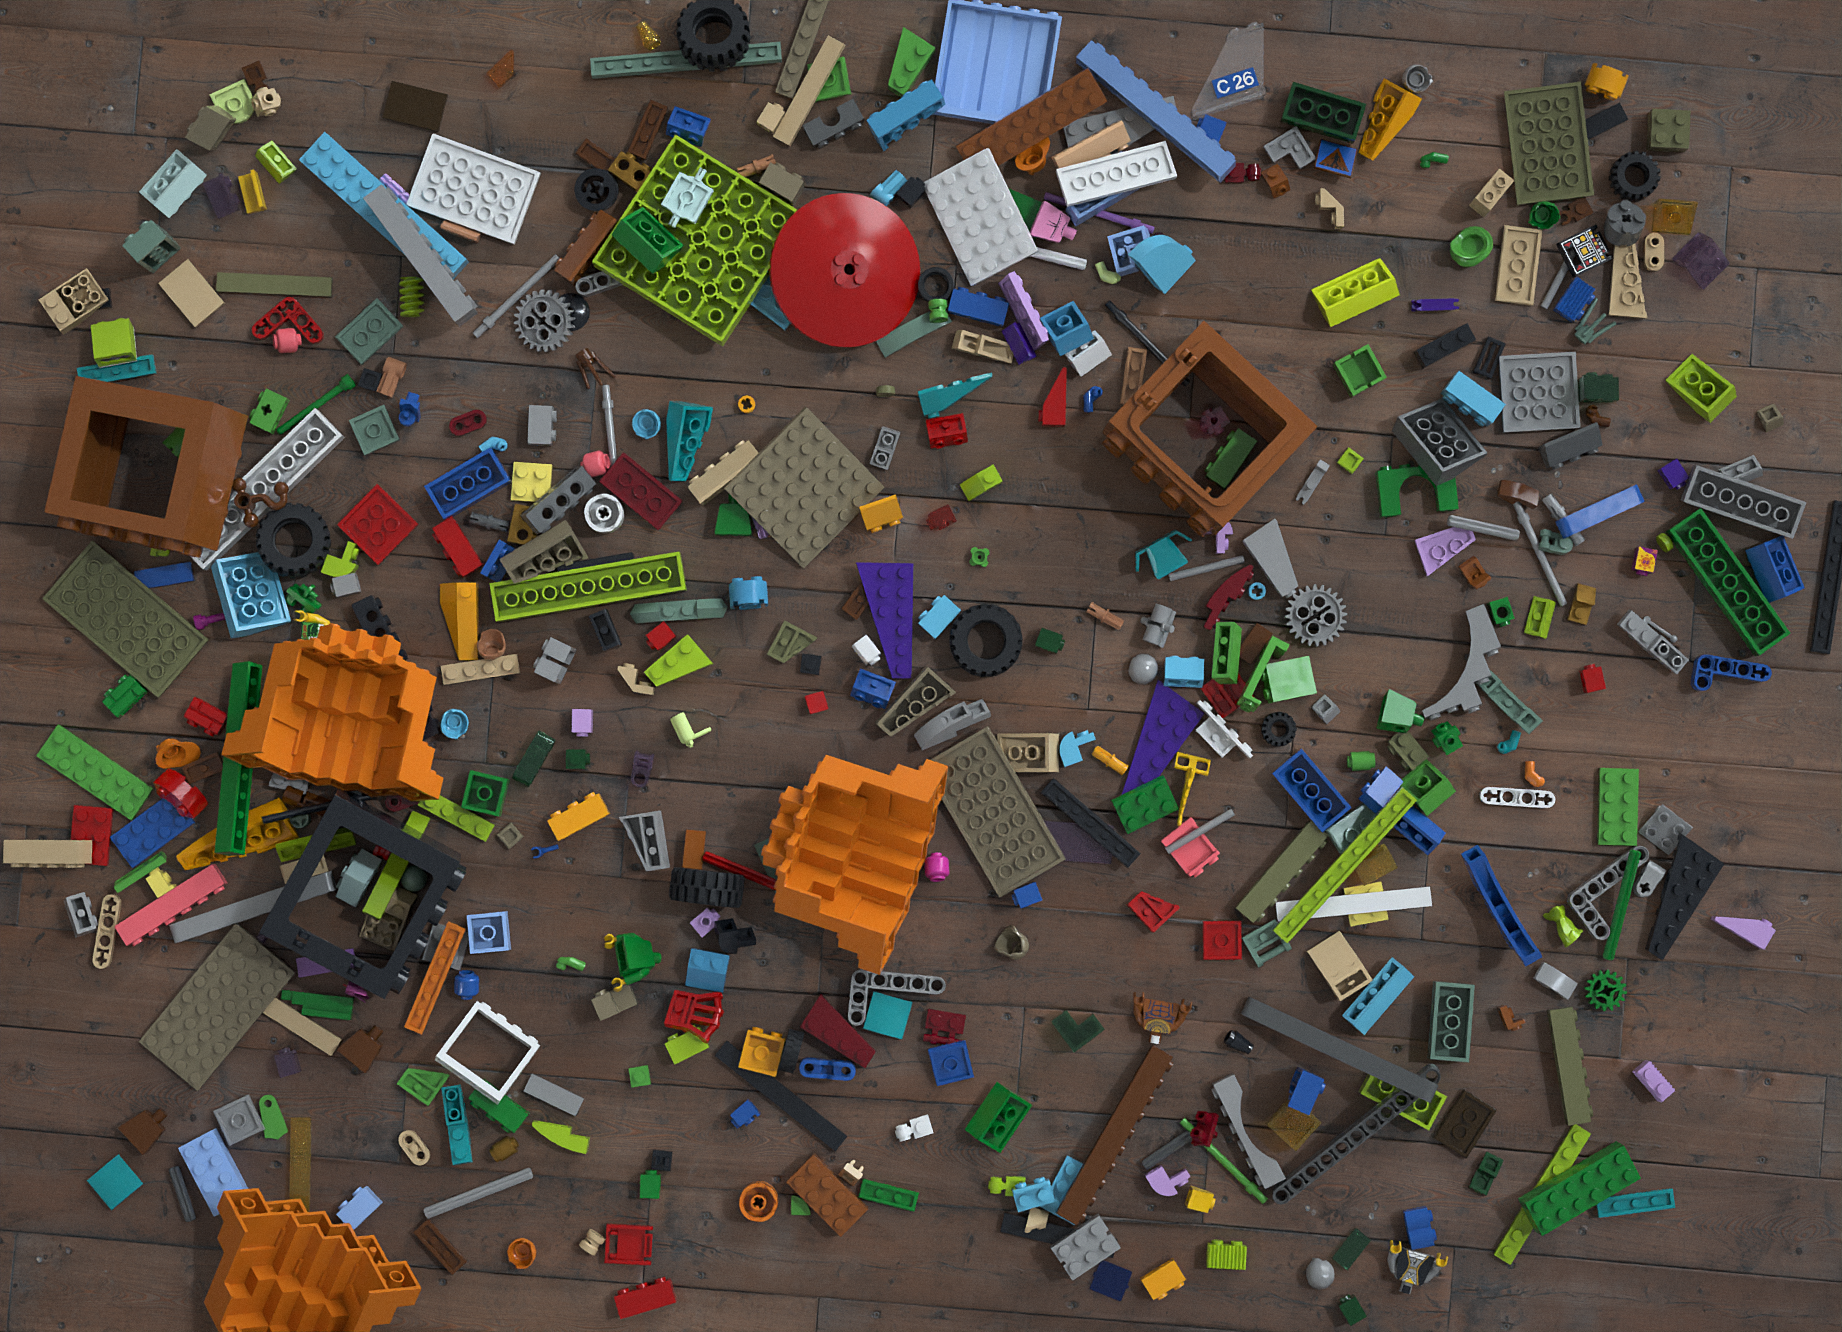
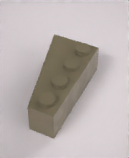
M564 520L502 557L500 561L513 583L516 584L536 577L538 573L553 571L561 565L565 564L568 566L573 564V561L588 559V556L568 522Z
M925 666L875 721V724L891 737L956 692L929 667Z

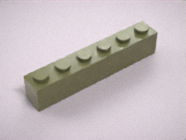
M1309 820L1234 908L1252 923L1255 921L1259 922L1265 916L1263 911L1268 906L1271 908L1277 902L1276 896L1280 892L1284 893L1291 884L1288 882L1293 877L1296 879L1302 873L1303 869L1301 867L1305 863L1309 864L1316 855L1313 853L1318 848L1322 849L1326 845L1328 834L1324 831L1321 832L1315 823Z
M1571 1006L1548 1009V1022L1565 1124L1569 1126L1591 1122L1593 1109L1591 1105H1588L1590 1091L1589 1087L1585 1086L1584 1079H1587L1586 1068L1582 1067L1581 1062L1584 1059L1582 1048H1579L1578 1043L1581 1040V1035L1575 1025V1022L1578 1021L1577 1012Z

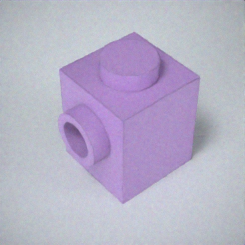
M706 908L690 924L701 937H704L714 928L715 921H718L721 916L714 908L711 910Z

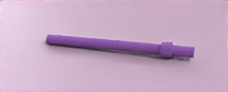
M1048 192L1045 193L1044 200L1066 206L1063 197ZM1104 210L1094 215L1131 227L1130 229L1144 225L1150 234H1153L1155 228L1141 223V220L1135 218L1132 220Z

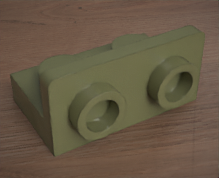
M1397 732L1386 741L1388 743L1387 749L1392 755H1398L1401 759L1399 763L1406 771L1408 769L1414 771L1418 765L1429 757L1409 732Z

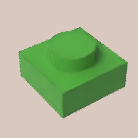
M648 1065L629 1068L631 1087L651 1084Z

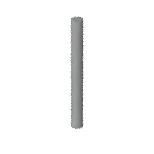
M1571 247L1568 253L1573 261L1576 254ZM1563 262L1541 304V307L1546 310L1568 271L1565 262Z
M1241 555L1168 574L1169 579L1174 581L1245 563L1244 557Z
M1230 809L1165 847L1167 853H1172L1235 816L1234 812Z

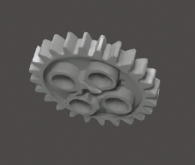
M540 290L539 293L533 291V297L527 294V301L520 300L523 306L516 307L520 313L514 314L515 317H518V321H515L514 324L519 325L515 332L521 331L522 333L518 338H525L524 345L531 343L530 349H534L537 346V351L544 349L545 352H549L550 348L552 351L557 350L556 345L563 347L562 341H569L566 335H573L569 329L575 328L571 324V321L575 320V318L570 317L574 310H568L570 303L564 304L565 297L559 298L558 292L552 296V290H548L546 293L545 290ZM543 302L547 306L545 312H542L540 308L541 303ZM556 315L561 319L559 325L554 321ZM530 317H533L535 320L534 326L529 325ZM542 317H546L545 322L547 324H543L544 320L542 319ZM545 329H546V330L548 331V333H549V336H548L547 339H544V337H543V335H542V333H543V331H544Z
M1314 584L1312 590H1310L1308 586H1305V592L1299 589V596L1293 594L1294 601H1288L1291 608L1288 607L1285 610L1290 613L1284 616V618L1290 619V622L1286 623V626H1292L1289 633L1295 631L1294 639L1300 636L1301 644L1308 640V646L1314 642L1315 646L1318 647L1319 641L1326 645V639L1333 642V635L1339 637L1337 630H1344L1340 625L1347 623V621L1342 619L1343 616L1347 615V613L1342 612L1346 605L1340 606L1339 603L1343 599H1336L1337 592L1331 595V588L1324 591V585H1321L1319 590H1317V586ZM1316 597L1323 599L1324 604L1321 608L1314 605ZM1330 606L1329 610L1318 616L1319 620L1313 619L1304 626L1301 625L1304 620L1313 615L1312 611L1317 613ZM1300 607H1303L1307 610V616L1305 618H1301L1298 615V609ZM1327 613L1332 614L1334 617L1332 624H1328L1324 620V616ZM1310 624L1317 626L1318 631L1316 634H1311L1308 631Z

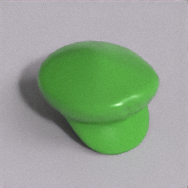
M1472 226L1465 228L1450 243L1452 259L1462 267H1473L1479 264L1492 251V236L1482 227Z

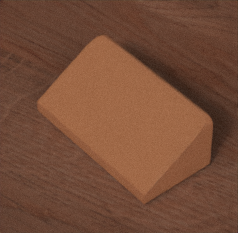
M444 220L440 226L442 231L474 243L479 242L482 234L448 220Z

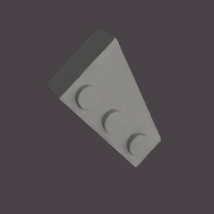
M661 811L619 817L636 848V852L645 870L652 871L670 868Z

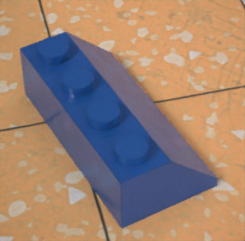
M1301 748L1272 773L1321 832L1325 831L1352 808Z

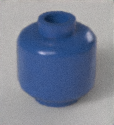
M472 970L460 971L454 977L455 994L461 996L463 1000L472 999L473 996L479 993V976L474 974Z

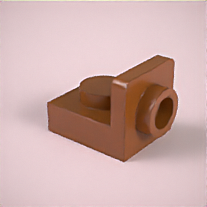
M1504 1004L1496 1007L1505 1029L1515 1031L1522 1028L1521 1024L1526 1023L1522 1018L1515 1021L1512 1020L1515 1017L1511 1007L1508 1008Z

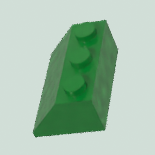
M644 207L621 219L612 233V236L652 274L662 269L684 246Z
M996 1082L970 1120L965 1131L980 1142L1001 1153L1032 1107V1104Z

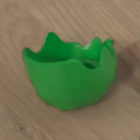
M1549 201L1538 202L1529 213L1528 223L1532 226H1537L1541 230L1550 229L1559 221L1560 212L1554 203Z

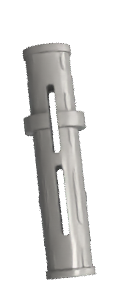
M1552 493L1542 499V502L1552 513V518L1555 517L1556 520H1560L1568 516L1564 511L1565 508L1560 506ZM1580 532L1569 536L1575 547L1585 540Z

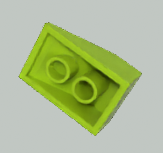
M1693 354L1666 379V382L1686 403L1710 423L1737 397L1733 384Z

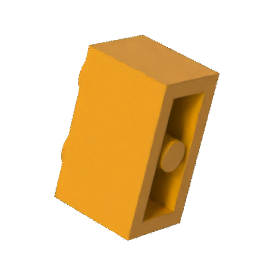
M1173 1258L1140 1278L1153 1300L1156 1298L1161 1300L1168 1295L1167 1291L1172 1288L1174 1290L1179 1289L1186 1280Z

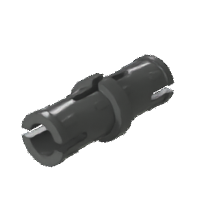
M472 512L469 524L507 533L510 521L494 518L490 514L486 516Z

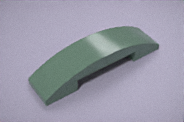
M929 311L891 331L876 342L886 358L925 335L950 324L952 320L948 315V321L932 323L929 321V314L931 313Z
M1490 670L1492 677L1488 678L1489 682L1478 686L1513 722L1527 734H1530L1543 720L1522 703Z

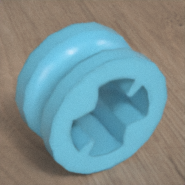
M1256 582L1248 587V595L1251 599L1258 600L1265 596L1266 589L1263 584ZM1254 586L1262 590L1258 597H1256V594H1252V590L1255 589Z

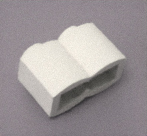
M867 635L852 645V648L865 665L870 664L872 666L880 660L879 655L881 652Z

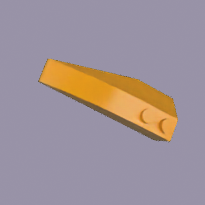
M280 797L249 810L245 855L235 856L242 858L246 857L248 853L256 851L257 854L264 853L275 848L277 843L294 840L299 837L296 828L290 822V818L266 824L262 823V816L288 811ZM217 828L192 843L176 856L185 870L207 866L213 861H228V858L235 857L214 853Z

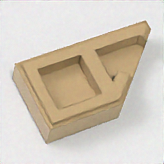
M1037 1208L1030 1209L1025 1233H1029L1035 1228L1038 1230L1046 1228L1049 1211Z

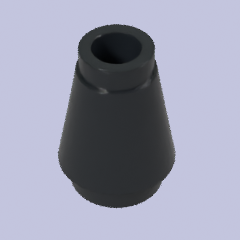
M1230 1030L1224 1038V1043L1228 1048L1249 1054L1254 1046L1237 1030Z

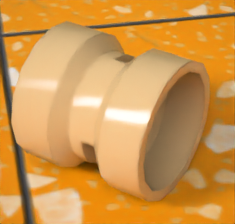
M589 1229L586 1233L587 1237L580 1242L579 1246L595 1256L599 1245L603 1244L606 1239L595 1230Z

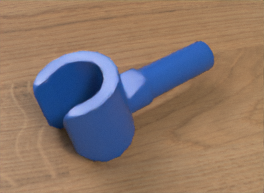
M558 844L544 848L539 846L533 847L531 850H539V855L533 858H540L544 853L559 849Z

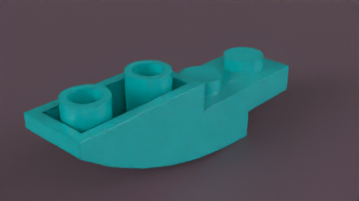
M461 1085L442 1087L452 1164L455 1166L472 1163L471 1137Z

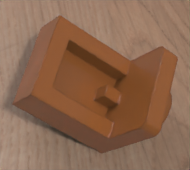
M1278 164L1261 172L1262 178L1270 188L1273 198L1282 196L1290 191L1288 178Z
M1472 556L1458 566L1468 584L1475 589L1484 587L1491 580L1490 575L1484 571L1475 556Z

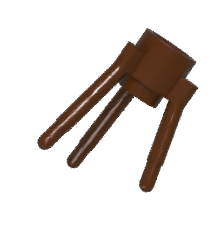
M585 348L575 355L578 360L576 363L587 389L590 388L584 367L590 369L600 386L603 385L592 366L594 360L612 378H616V375L597 357L594 351L590 352L589 348Z

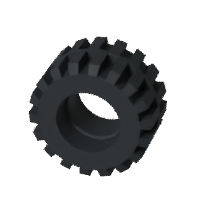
M1634 151L1622 155L1613 164L1609 172L1611 173L1609 176V181H1611L1610 187L1615 189L1614 194H1619L1620 199L1626 198L1630 202L1633 200L1637 202L1647 198L1657 188L1661 178L1659 176L1660 168L1657 169L1656 167L1658 165L1657 161L1653 162V157L1651 155L1646 156V152L1639 153ZM1630 166L1639 168L1644 174V184L1639 187L1630 185L1625 179L1626 168Z

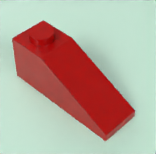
M1065 367L1062 368L1043 404L1042 410L1038 412V422H1042V426L1065 427L1067 368Z

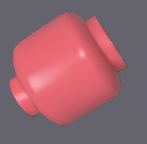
M294 328L278 329L276 334H273L274 349H277L281 354L294 353L298 350V345L302 344L301 335L297 334Z
M598 450L585 454L580 466H583L591 478L606 474L610 468V460L607 454Z

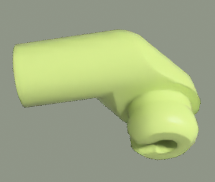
M1104 261L1095 264L1100 279L1103 282L1116 284L1121 280V276L1117 272L1107 270Z

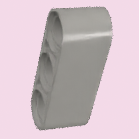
M601 271L579 279L576 282V290L580 296L590 297L623 284ZM601 277L608 279V283L605 286L598 285V280ZM587 283L590 285V289L587 292L580 291L582 284Z

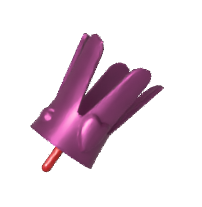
M351 981L348 982V985L343 984V986H346L345 993L347 995L355 996L364 1003L366 1002L362 998L369 999L367 992L360 989L362 987Z

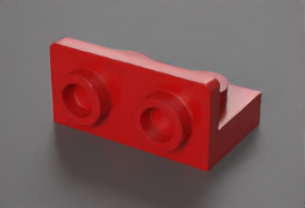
M963 413L926 419L931 449H940L945 446L961 445L968 442Z

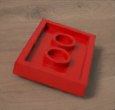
M74 805L71 840H92L91 865L108 866L114 808Z

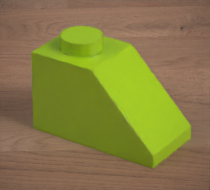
M993 464L961 483L960 487L968 501H971L1002 484L1003 481Z

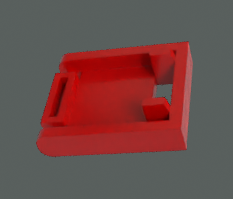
M607 1223L604 1263L651 1265V1261L644 1260V1257H652L653 1234L645 1233V1231L653 1230V1226ZM611 1235H618L617 1253L610 1252Z

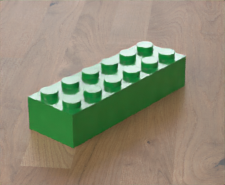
M1615 1141L1519 1197L1518 1200L1534 1231L1544 1236L1640 1180L1641 1177L1625 1146Z

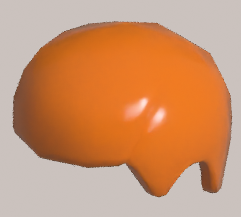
M517 1238L508 1247L509 1262L513 1263L517 1269H526L533 1264L536 1258V1248L530 1240Z

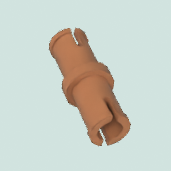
M770 155L760 160H752V163L738 167L737 172L744 177L756 173L759 175L761 171L767 169L770 162L774 165L776 162L773 159V155Z

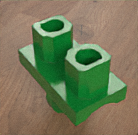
M296 583L286 591L288 593L285 599L286 603L290 606H295L297 602L301 603L303 606L300 610L305 613H314L322 607V604L316 600L318 595L313 592L316 588L314 584L309 587L302 584L300 587Z

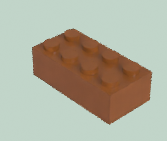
M815 1153L786 1181L840 1237L868 1210V1206Z

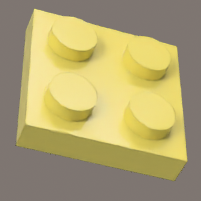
M514 462L511 500L536 502L551 489L553 465Z
M1381 881L1343 888L1344 895L1383 891ZM1387 911L1348 914L1350 926L1388 920Z

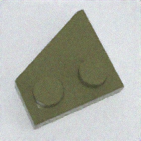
M784 620L767 655L785 663L816 641L817 637Z

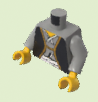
M1391 1240L1387 1262L1390 1272L1394 1274V1277L1402 1280L1399 1291L1410 1294L1413 1284L1422 1286L1435 1277L1440 1269L1447 1265L1448 1256L1445 1259H1440L1441 1253H1437L1435 1260V1257L1402 1247L1401 1241H1399L1397 1246H1394L1393 1240Z

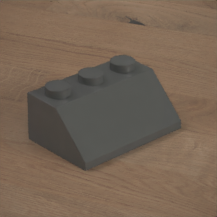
M1596 422L1538 447L1546 469L1552 467L1555 470L1564 466L1562 463L1564 461L1570 460L1572 463L1581 459V454L1587 452L1588 455L1598 452V447L1603 445L1599 425Z

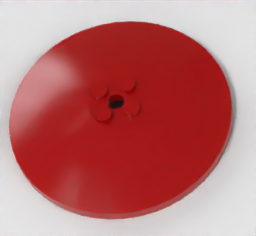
M838 193L822 196L808 202L787 219L777 234L772 247L769 275L776 303L786 319L799 332L816 342L828 346L857 347L870 344L888 335L907 316L918 292L920 261L917 247L910 231L891 209L863 195ZM846 264H850L853 267L851 275H847L844 272Z

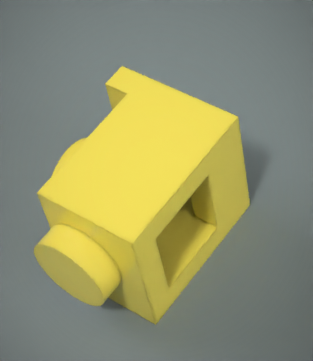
M159 867L149 872L150 876L146 878L157 898L177 887L176 884L171 885L172 879L166 871L160 870Z

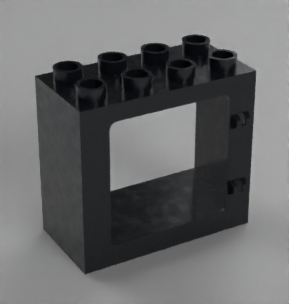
M338 788L259 933L383 999L386 998L389 990L399 995L411 970L404 966L406 959L409 956L418 961L428 943L429 937L422 930L427 922L434 926L438 925L448 903L441 896L446 888L456 892L466 874L467 867L459 864L461 853ZM340 826L424 869L433 876V882L384 968H377L289 920V916Z

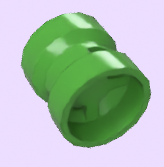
M930 300L928 302V308L931 310L929 321L932 323L948 321V313H946L947 300Z

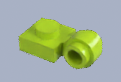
M1006 1176V1182L1002 1181V1177H991L988 1181V1189H990V1193L1001 1194V1190L1005 1189V1196H1013L1012 1189L1015 1188L1016 1184L1025 1182L1026 1177Z

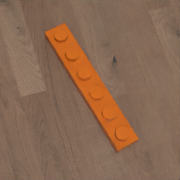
M448 921L406 1021L405 1028L421 1035L423 1034L466 931L465 928Z

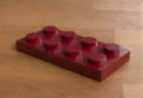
M624 452L599 481V483L656 530L663 526L682 503L679 497Z

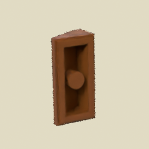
M686 829L682 868L702 870L706 831Z

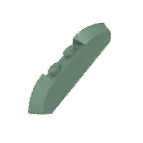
M722 598L635 604L630 615L636 624L723 618L727 606Z

